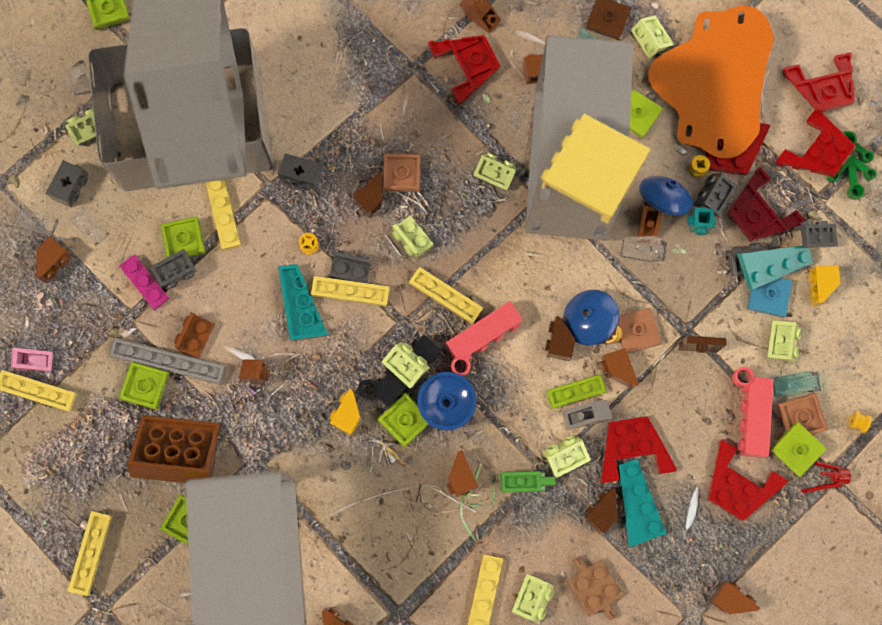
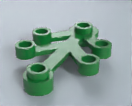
M844 131L842 133L856 145L854 151L861 155L862 161L852 153L837 173L836 179H833L831 176H827L829 182L835 183L847 167L850 184L847 195L852 200H858L864 195L865 190L862 185L858 184L856 168L864 173L863 177L865 180H873L877 172L864 163H870L874 159V154L857 143V136L854 132Z

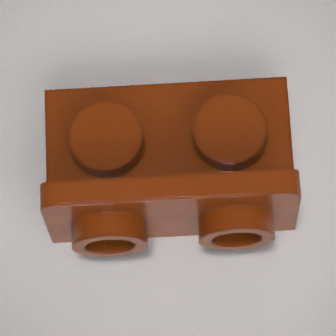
M191 312L183 321L181 334L178 333L175 338V348L178 351L200 359L215 327V323Z

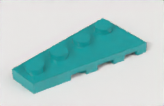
M802 245L737 254L749 290L756 289L814 263L810 248H803Z
M298 264L278 266L290 342L328 336V332L322 323L321 316L307 289Z
M635 459L618 465L628 548L665 535L666 531L638 460Z

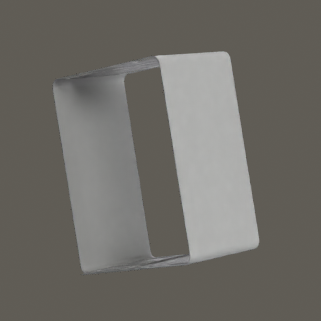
M134 0L124 78L156 189L246 177L244 97L224 1ZM224 67H232L236 90L228 89ZM142 82L149 104L148 109L140 108L134 83ZM159 158V169L157 173L155 159Z
M245 28L230 29L237 67L253 64L257 92L256 99L261 139L245 143L246 174L269 171L272 168L274 169L261 68L249 31ZM128 44L95 48L88 53L98 159L122 190L133 191L154 188L155 184L147 157L118 161L111 87L114 84L126 83L124 70ZM91 63H92V69H93L94 86H93V81H92ZM108 89H109V96H110L111 111H110V106H109ZM98 135H99V138H100V147H101V157H102V160H101V158H100V149H99ZM159 158L155 159L157 173L159 169Z
M547 35L535 91L525 233L606 241L625 196L609 223L606 224L601 221L602 215L548 185L545 189H542L543 180L541 177L546 168L550 169L553 163H551L553 156L556 152H561L563 149L561 144L566 135L571 136L573 132L571 128L575 120H580L583 114L629 137L633 43ZM543 79H544V90L541 89Z
M282 471L187 480L186 500L192 625H305L295 481Z

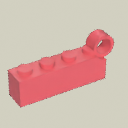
M511 301L444 343L454 358L450 364L451 372L461 376L466 375L471 368L469 359L472 358L471 354L476 350L479 353L489 347L487 343L494 340V342H497L505 337L503 333L508 329L512 332L520 327L519 322L523 319ZM457 360H462L466 363V370L463 373L457 372L454 368Z
M740 367L732 374V382L737 387L742 388V393H744V400L741 401L740 405L743 418L739 423V430L742 433L741 439L738 441V450L740 451V456L764 459L769 457L774 379L754 377L752 370L748 367ZM739 372H744L747 374V383H742L739 381Z

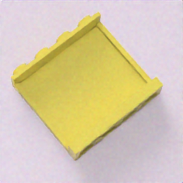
M583 114L580 120H575L571 128L573 131L571 136L566 135L561 144L563 147L561 152H556L551 160V163H553L550 169L546 168L542 174L541 179L543 183L541 188L545 189L547 185L601 214V221L608 224L651 149Z

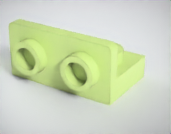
M656 15L640 19L631 30L649 59L653 58L657 52L670 49L674 45Z
M93 108L85 111L86 116L79 118L77 115L67 120L69 124H66L65 127L75 145L96 137Z
M488 152V154L481 156L473 175L504 190H508L518 168L514 167V163L508 160L502 162L498 160L497 155Z
M411 215L398 225L394 224L392 226L394 238L398 242L401 241L405 245L403 248L409 256L413 255L415 259L434 246L433 242Z
M772 321L768 359L789 361L791 364H794L795 359H798L799 347H797V340L801 339V329H799L796 322Z
M401 342L392 348L382 363L409 388H412L430 367L424 358L412 352L411 346Z
M577 435L568 436L564 441L550 445L542 452L556 478L591 461L582 439Z
M526 574L512 612L539 624L546 615L545 608L548 601L553 597L554 586Z

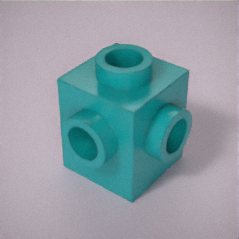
M706 207L694 208L687 217V226H690V232L699 236L707 235L716 224L714 209H707Z

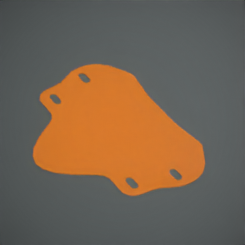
M742 5L725 11L702 12L696 18L692 38L686 43L665 52L651 64L648 71V80L652 88L679 114L677 137L680 142L700 147L718 158H733L747 150L758 136L760 131V102L765 70L774 42L773 31L762 11L755 7ZM740 12L744 13V21L742 24H738V15ZM706 18L710 19L708 30L703 29ZM688 125L692 126V134L690 137H686L685 135L686 127ZM722 138L724 140L723 149L718 151L717 143Z

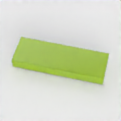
M599 374L546 390L545 392L551 410L605 394L607 390L602 375Z

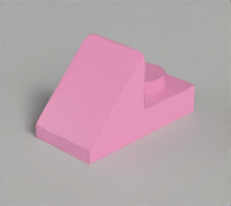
M13 347L11 368L22 372L28 370L50 372L52 369L53 352Z

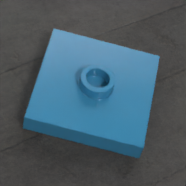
M778 278L750 290L747 309L785 318L792 280Z

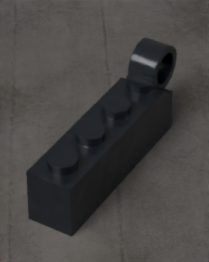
M424 334L421 338L417 336L411 343L412 352L424 358L428 366L441 353V349ZM387 369L385 371L386 376L382 380L378 379L374 382L371 379H365L361 381L358 386V392L365 400H372L376 397L389 409L409 387L391 370ZM365 384H372L375 390L371 395H364L362 387Z

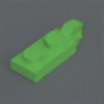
M540 471L500 473L501 493L545 491V486L556 485L555 477H545V473H540Z

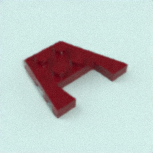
M761 166L756 170L727 213L750 243L793 230L794 227L801 226V222H806L797 210L783 220H780L757 192L758 189L771 180Z

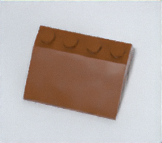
M142 415L127 463L130 477L186 483L187 480L212 478L220 423Z

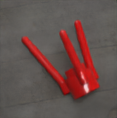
M815 461L813 465L832 469L831 472L822 471L820 474L830 476L831 481L834 483L803 489L802 493L834 487L841 488L842 484L850 483L851 472L848 468Z

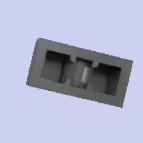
M285 153L278 175L284 184H296L304 190H316L322 173L321 163Z
M63 160L46 194L52 200L72 207L79 199L81 188L87 184L88 174L83 168Z

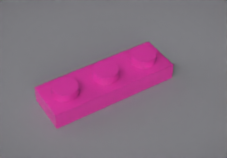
M135 254L119 265L154 310L170 299Z

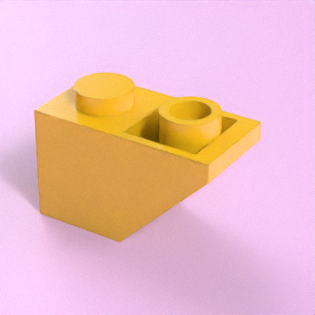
M839 265L815 266L808 273V281L811 283L809 297L813 307L822 304L840 285Z
M349 389L347 393L344 392L339 399L341 403L339 408L332 411L329 419L331 420V426L352 437L361 421L353 390Z

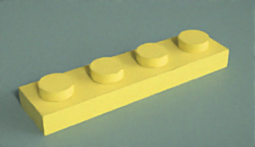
M225 180L206 182L222 250L241 247Z
M421 267L418 268L409 281L411 286L472 325L483 310V307Z
M314 276L311 296L387 307L390 287Z
M1 370L0 391L71 412L77 393Z
M91 511L68 592L90 596L113 516Z
M483 554L468 625H489L503 562L502 558Z

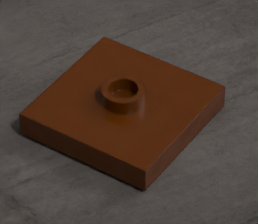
M596 0L585 29L619 41L632 7L613 0Z
M687 336L679 343V350L717 353L726 346V339Z

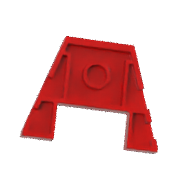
M485 35L461 37L458 40L444 39V41L435 42V40L428 42V46L435 59L453 52L467 79V82L452 88V93L458 105L462 104L500 69L501 65Z
M851 52L834 57L833 61L838 69L837 73L808 80L805 79L799 64L783 68V75L817 113L850 106L855 101Z
M814 110L807 119L806 124L821 131L819 136L803 157L784 149L776 160V165L781 167L783 165L790 166L796 170H810L811 173L835 177L854 152L856 145L822 112L817 113Z
M760 123L758 136L747 150L736 157L718 158L705 151L706 157L710 161L709 170L746 176L770 129V124ZM722 138L717 143L718 151L723 149L724 140Z
M648 416L608 423L601 484L619 481L616 460L654 454L658 475L677 472L674 462Z
M720 440L707 500L740 521H744L785 486L788 480L772 471L761 488L728 467L737 448L724 440Z

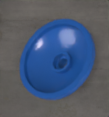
M651 176L643 179L640 183L639 192L642 198L661 212L670 215H685L693 207V200L688 190L672 178Z
M586 290L575 295L567 304L563 314V322L575 338V342L586 346L598 345L608 340L617 329L620 318L619 308L615 300L609 294L600 290ZM590 311L589 315L585 316V312Z
M453 372L437 373L429 377L421 386L418 394V409L423 419L432 427L445 431L455 430L464 426L473 416L476 409V394L473 386L463 376ZM445 400L450 402V405L447 407L443 405Z

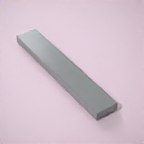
M114 338L109 353L111 358L138 363L222 385L227 368L225 365Z

